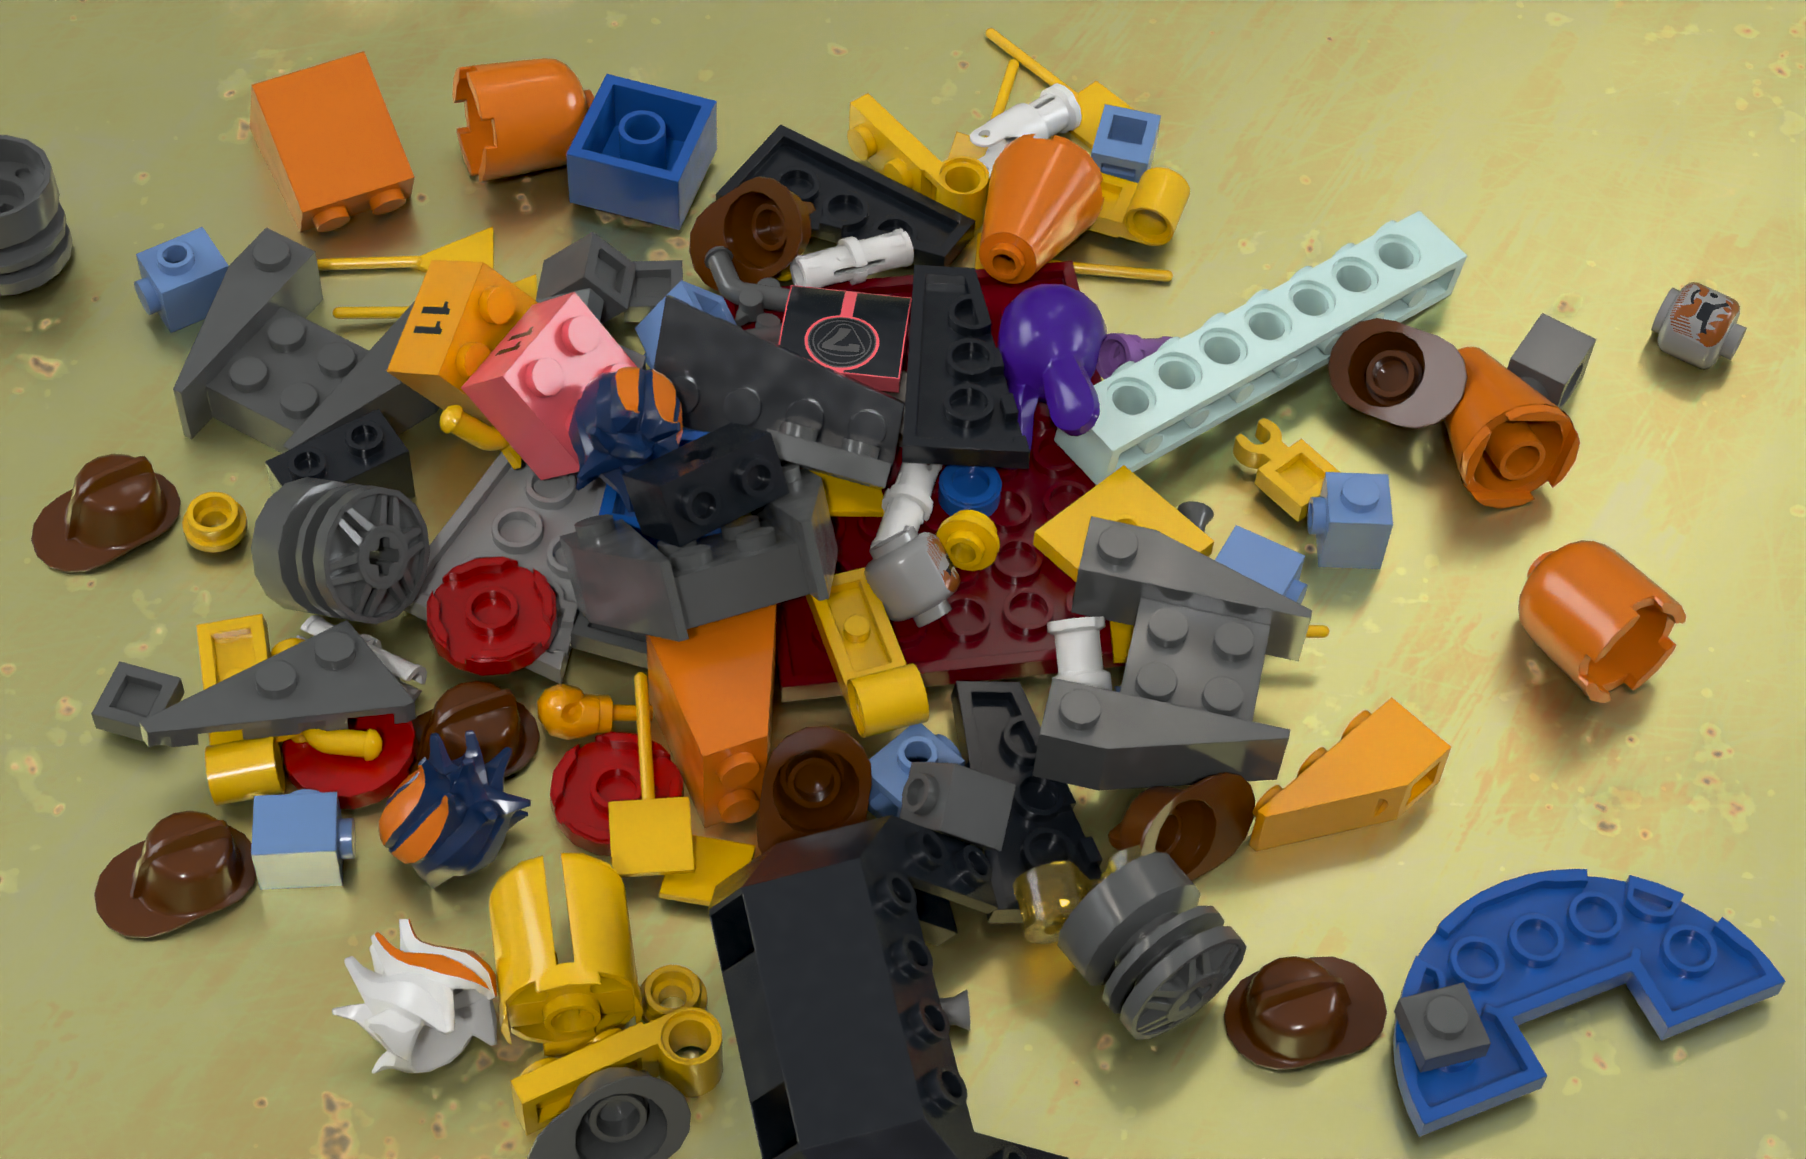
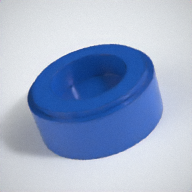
M947 465L939 477L938 501L941 508L949 516L961 510H975L988 517L991 516L1000 503L1002 487L1000 475L994 467Z

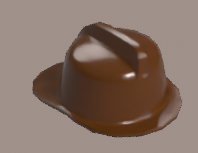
M758 176L743 182L737 188L710 204L697 217L690 233L689 246L694 270L704 284L719 292L712 272L706 267L704 259L710 249L715 246H724L733 254L732 262L741 281L757 284L763 278L773 277L788 267L797 255H801L806 250L811 237L810 215L816 211L814 204L802 201L798 195L774 178Z
M1381 318L1358 322L1343 332L1332 348L1328 364L1331 385L1343 402L1367 415L1401 427L1415 429L1436 425L1452 414L1464 397L1468 380L1465 360L1453 344L1437 335L1397 321Z
M125 454L100 456L84 465L75 477L73 489L60 495L42 510L33 525L31 541L37 557L48 567L66 573L88 572L110 563L141 544L149 542L168 531L179 517L181 500L176 487L163 475L155 473L152 464L145 456H138L136 458Z
M479 681L460 683L444 692L435 703L433 709L416 716L412 720L419 747L417 757L415 759L414 756L413 763L408 770L412 774L419 769L418 763L424 757L427 760L429 759L430 735L432 733L439 734L450 760H455L462 757L467 750L465 732L473 730L481 749L484 764L492 760L504 748H512L513 751L505 770L504 777H507L524 768L536 754L540 738L536 719L523 704L516 701L510 689H501L491 683Z
M829 726L805 727L786 736L772 751L764 771L757 818V842L761 854L781 842L866 821L872 785L871 763L863 746L847 732Z
M1221 772L1206 777L1186 789L1163 786L1150 787L1142 791L1132 801L1123 821L1110 830L1108 834L1109 842L1112 847L1122 853V856L1128 863L1153 852L1167 853L1192 881L1230 858L1245 840L1254 819L1253 809L1256 800L1252 787L1241 775L1229 772Z
M197 811L173 813L160 820L147 834L146 840L129 847L114 857L99 876L94 893L97 913L109 929L125 937L151 938L169 933L208 914L223 910L240 901L255 883L256 872L251 857L252 843L244 833L229 826L226 821L218 820L207 813Z
M1291 956L1277 958L1262 966L1259 971L1242 979L1228 997L1224 1019L1227 1036L1238 1053L1258 1066L1274 1070H1285L1351 1055L1369 1047L1383 1031L1387 1009L1383 992L1375 980L1356 964L1333 956L1310 958Z

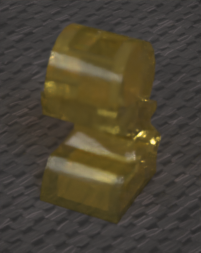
M1140 845L1121 850L1109 857L1107 869L1100 879L1089 880L1071 861L1044 864L1016 878L1013 883V889L1020 907L1025 939L1037 944L1058 942L1059 932L1075 907L1111 873L1132 860L1142 857Z

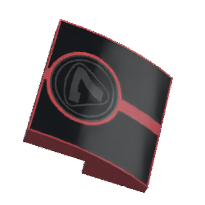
M791 285L778 345L879 391L899 393L903 359L907 346L912 298Z

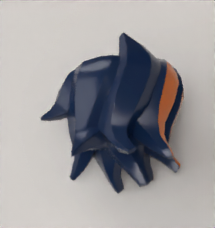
M623 367L618 369L617 372L602 373L587 384L581 399L577 401L574 407L568 431L580 466L575 489L579 491L600 477L620 495L628 513L634 512L622 475L679 448L683 434L682 407L672 382L665 375L654 369L645 371L639 367Z
M473 730L465 732L467 750L462 757L455 760H450L439 734L432 733L430 735L429 759L427 760L424 757L418 763L419 769L410 774L388 798L379 820L378 832L383 845L389 848L388 851L398 860L405 864H412L419 877L428 883L432 889L453 876L459 877L473 874L492 863L505 840L507 831L518 821L528 816V812L521 809L531 806V800L504 792L505 770L513 751L512 748H504L492 760L484 764L481 749Z

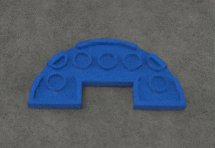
M1587 869L1549 870L1526 874L1503 881L1481 891L1462 903L1444 918L1419 955L1415 957L1400 998L1464 982L1491 1042L1486 1056L1420 1073L1395 1015L1393 1049L1399 1090L1409 1118L1418 1136L1421 1137L1543 1087L1547 1074L1518 1025L1626 984L1662 1041L1778 995L1786 981L1768 957L1731 922L1723 917L1718 922L1714 921L1703 912L1682 902L1684 894L1674 889L1629 875L1626 882L1603 877H1590L1587 874Z

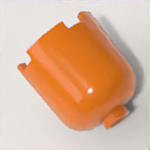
M542 58L457 68L453 77V103L464 102L467 127L457 128L456 131L469 174L471 176L479 175V182L566 165V154L594 100L591 90H583L580 80L567 64L557 59Z
M1581 540L1569 543L1555 551H1549L1539 556L1530 566L1527 573L1528 579L1519 596V619L1532 641L1591 701L1603 704L1611 700L1608 691H1612L1623 683L1634 691L1655 674L1676 647V644L1668 637L1674 624H1683L1686 621V614L1682 606L1616 550L1595 541Z

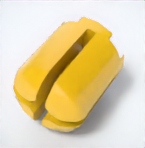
M561 853L574 962L558 964L557 953L554 948L543 855L521 861L500 876L491 892L489 900L501 1032L510 1045H512L511 1033L526 1041L543 1043L544 1056L548 1057L566 1056L582 1049L596 1035L609 1029L621 1028L634 1016L636 1024L641 1022L644 1012L641 989L638 984L625 885L609 863L584 853Z

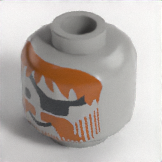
M1691 282L1684 286L1681 291L1672 288L1668 292L1655 317L1651 331L1659 334L1658 346L1661 351L1696 368L1705 370L1712 367L1720 356L1731 360L1747 328L1737 324L1740 306L1735 299L1700 283Z
M914 526L885 539L869 550L873 559L865 567L864 575L874 594L882 601L890 620L902 622L913 618L919 628L937 620L952 610L947 598L957 591L961 580L942 543L935 534L930 532L918 534Z

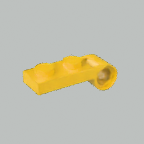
M869 93L850 102L847 139L852 151L858 158L867 160L880 174L975 220V231L983 225L988 195L989 172L982 162L968 156H955L941 162Z
M1162 167L1146 170L1142 174L1139 183L1101 172L1103 177L1101 183L1102 198L1104 197L1103 208L1094 224L1088 230L1115 238L1122 237L1151 246H1160L1168 243L1174 235L1190 196V187L1187 181L1179 173Z
M865 567L835 574L829 599L819 601L811 594L806 595L843 697L846 700L856 729L862 738L924 723L929 720L928 699L920 672L915 664H906L884 605L874 594L865 578Z
M263 614L196 625L203 690L271 657L268 627ZM242 729L208 733L210 746L205 748V766L210 793L216 806L254 800V796L285 794L286 783L282 743H276L275 737L243 740Z
M685 1007L646 1024L640 1022L625 1030L620 1028L606 1030L592 1038L586 1047L559 1059L548 1057L538 1060L528 1066L519 1077L510 1080L515 1114L526 1136L545 1128L554 1118L569 1108L570 1099L582 1081L592 1073L608 1067H628L638 1071L644 1069L652 1077L660 1076L662 1080L670 1082L684 1094V1097L702 1096L714 1089L722 1076L723 1050L721 1026L718 1020L708 1011L696 1007ZM688 1046L699 1047L706 1051L703 1055L692 1059L682 1058L675 1054L681 1048Z

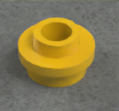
M207 492L191 501L183 517L182 527L185 538L191 546L200 551L214 553L228 550L237 545L247 532L248 522L245 510L231 496L222 492Z
M961 510L954 513L941 523L936 534L954 567L962 570L977 571L987 568L996 559L1000 547L997 529L993 521L985 514L975 510Z
M680 965L662 966L654 970L640 986L644 1009L642 1019L645 1023L685 1007L707 1010L708 997L706 987L703 981L686 967ZM669 997H677L685 1002L683 1006L678 1008H665L660 1005L662 1001Z

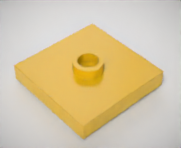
M1125 465L1037 529L1033 540V545L1075 582H1077L1079 565L1091 516L1157 530L1207 557L1212 554L1214 546L1213 539Z

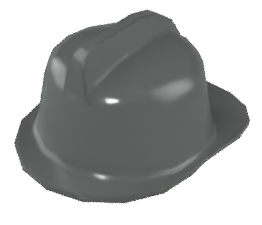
M608 1067L592 1073L579 1084L570 1099L569 1108L554 1118L537 1135L527 1159H668L680 1149L689 1133L691 1111L684 1094L670 1082L652 1077L644 1069L638 1071L628 1067Z

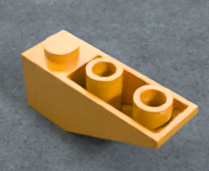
M1392 697L1372 714L1368 710H1364L1348 724L1341 740L1329 751L1324 747L1315 750L1300 767L1296 779L1284 789L1280 785L1273 786L1260 798L1253 809L1256 819L1249 846L1255 851H1261L1397 820L1440 782L1451 746Z

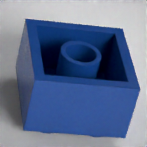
M606 74L566 154L570 203L680 230L717 151V102Z

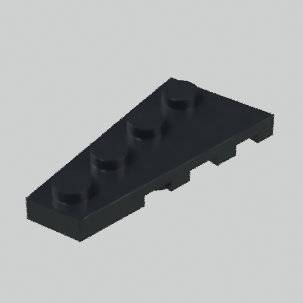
M781 124L716 193V200H718L743 182L755 177L774 178L798 195L802 201L814 204L816 211L810 215L811 236L838 243L840 239L851 236L857 238V240H862L902 228L903 232L906 231L912 242L914 251L912 264L949 267L974 237L975 220Z
M914 265L902 462L1029 469L1030 449L1026 436H1022L1020 430L1018 409L1013 393H1009L1004 376L1003 359L1000 349L995 347L991 333V319L975 268Z
M671 295L666 296L654 370L662 373L672 382L682 407V426L684 428L712 432L733 422L763 431L771 429L779 432L781 422L785 421L819 431L816 442L840 449L843 438L876 446L880 448L877 459L892 463L891 466L894 465L905 407L904 401L836 370L828 369L800 356V354L771 343L743 330L737 325L692 307Z
M956 681L951 693V701L959 750L962 759L965 760L964 766L1016 785L1002 851L983 850V854L988 859L992 868L991 883L998 904L997 909L989 914L986 913L988 923H1065L1070 913L1083 898L1105 879L1100 869L1103 859L1092 836L1085 837L1073 811L1076 801L1068 784L1033 776L1041 727L1020 682Z

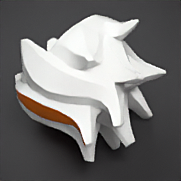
M399 919L400 950L390 944L379 932L371 936L372 945L369 949L375 972L363 967L353 956L344 959L345 965L365 1003L336 1007L332 1009V1014L357 1022L373 1039L382 1044L387 1050L375 1063L372 1069L373 1074L387 1069H395L406 1073L431 1072L451 1063L462 1053L471 1041L472 1036L481 1039L490 1046L498 1044L497 1018L492 1000L497 997L498 992L496 974L490 965L474 951L437 946L423 942L416 936L410 919Z

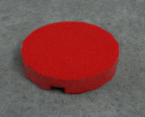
M503 556L476 558L453 567L442 577L443 583L436 589L434 595L432 590L427 601L428 634L439 656L459 670L481 676L509 674L531 665L549 649L558 629L556 596L546 577L534 568L532 573L527 568L519 567L518 560Z
M394 714L347 719L348 729L368 731L369 728H372L380 734L382 750L379 756L372 761H365L362 757L322 753L313 748L308 742L295 743L291 739L283 741L282 753L291 783L297 790L312 789L322 793L337 792L341 809L354 810L382 801L392 794L402 781L410 775L408 769L413 763L414 756L415 759L417 757L419 745L412 720L408 723L395 724Z
M608 732L595 736V742L587 743L581 748L580 744H577L564 754L552 775L550 803L559 830L575 846L595 855L611 856L608 802L642 800L638 734ZM652 740L655 799L684 797V781L680 770L671 761V755L665 748Z

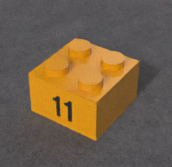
M431 260L386 372L441 409L445 410L451 405H460L466 413L489 426H493L461 387L529 308L538 302L484 262Z

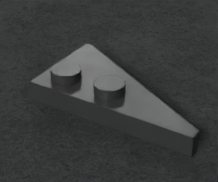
M348 620L140 721L139 724L142 739L148 747L155 745L181 747L199 745L198 734L242 729L243 740L295 735L308 729H321L324 731L348 729L347 719L355 717L394 714L395 724L408 723L416 718L415 701Z

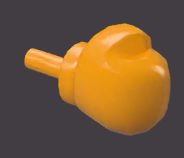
M556 684L545 689L537 700L538 719L550 736L564 740L584 738L596 733L611 732L612 721H637L636 705L613 704L609 695L584 694L580 688L568 684ZM649 705L650 722H652L653 706Z

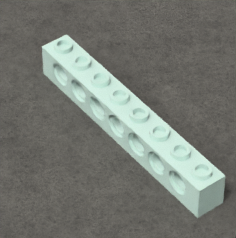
M1417 211L1399 222L1389 221L1381 226L1373 236L1356 245L1354 243L1344 245L1332 258L1319 265L1301 268L1289 281L1270 291L1268 289L1258 291L1246 304L1227 314L1223 312L1215 314L1201 328L1185 337L1180 338L1176 336L1170 338L1155 353L1136 363L1128 361L1122 364L1110 377L1093 385L1100 403V415L1095 426L1079 436H1070L1057 427L1054 441L1096 485L1123 465L1134 472L1328 364L1332 348L1342 333L1358 322L1381 318L1401 323L1452 294L1467 254L1421 211Z

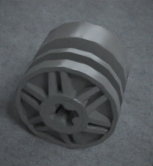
M0 135V296L17 295L40 287L58 275L71 257L73 241L70 229L66 223L65 212L59 202L60 194L53 169L44 150L27 139L9 135Z
M305 477L285 483L268 498L255 522L251 553L254 573L266 596L282 608L363 623L379 624L398 617L415 600L426 578L430 546L427 525L416 504L400 491L377 486L348 484Z
M1150 853L1132 860L1111 873L1092 889L1070 913L1059 932L1057 944L1091 986L1105 985L1102 1000L1114 1014H1121V1023L1136 1040L1151 1039L1170 1031L1194 1015L1232 978L1243 961L1247 947L1231 926H1223L1224 919L1214 906H1198L1199 890L1167 853Z

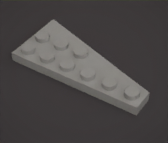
M620 345L635 365L646 371V356ZM501 452L429 545L430 556L426 578L415 600L404 611L427 621V601L432 590L434 595L436 589L443 583L442 577L453 567L476 558L503 556L518 560L519 567L527 568L532 573L534 568L546 577L555 593L558 629L549 649L525 668L562 684L572 648L571 631L580 611L577 607L560 536L576 532L575 523L599 515L606 483L599 477L577 491L575 488L579 472L540 480L523 459H521V468L514 470Z

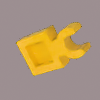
M1262 418L1258 421L1255 437L1263 444H1254L1247 437L1239 434L1235 437L1233 455L1242 465L1258 469L1255 485L1299 522L1308 516L1310 497H1320L1325 473L1340 471L1302 438L1288 447L1281 441L1282 434L1279 427L1272 421Z

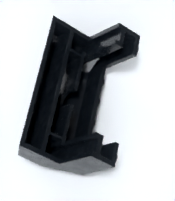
M889 815L775 844L715 886L708 911L762 1159H1068V1157L974 1132L966 1102L967 1088L958 1072L949 1037L950 1023L941 1007L932 972L933 958L925 942L940 946L958 934L950 901L987 914L998 908L991 883L992 868L981 848Z

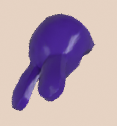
M1040 284L1024 289L1005 308L1000 324L997 348L1000 349L1003 359L1004 376L1009 393H1013L1018 409L1020 430L1022 436H1026L1030 451L1034 412L1037 402L1047 403L1050 417L1055 426L1070 436H1079L1088 432L1095 426L1100 415L1098 394L1090 379L1096 371L1102 342L1107 338V326L1098 306L1083 292L1063 284ZM1003 468V469L1015 470V469H1018V468Z

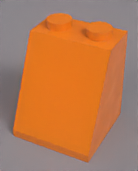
M364 51L252 84L250 130L300 232L316 228L318 232L332 231L347 224L351 216L370 210L375 215L386 214L400 208L406 203L405 199L411 198L415 177Z
M776 604L687 629L689 639L680 642L646 635L649 704L653 706V713L675 763L680 770L704 828L722 822L738 823L748 819L759 810L764 771L771 751L776 663Z

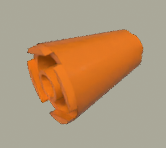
M1035 134L1022 135L1007 144L993 164L979 247V259L986 272L1001 282L1017 284L1028 280L1094 224L1103 208L1104 197L1102 198L1101 188L1103 177L1100 168L1086 150L1065 137L1054 135L1049 140L1033 138Z
M1477 347L1458 349L1465 360L1468 380L1464 397L1454 412L1444 420L1461 481L1475 500L1484 506L1503 509L1535 500L1531 494L1532 491L1547 481L1552 488L1564 479L1573 466L1580 445L1578 433L1570 417L1562 409L1484 350Z

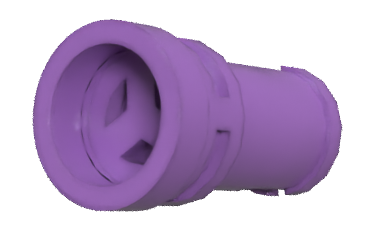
M1107 334V338L1102 342L1096 369L1099 375L1106 379L1122 364L1128 361L1136 363L1155 353L1162 344L1173 337L1162 336L1160 338L1142 339L1138 335Z

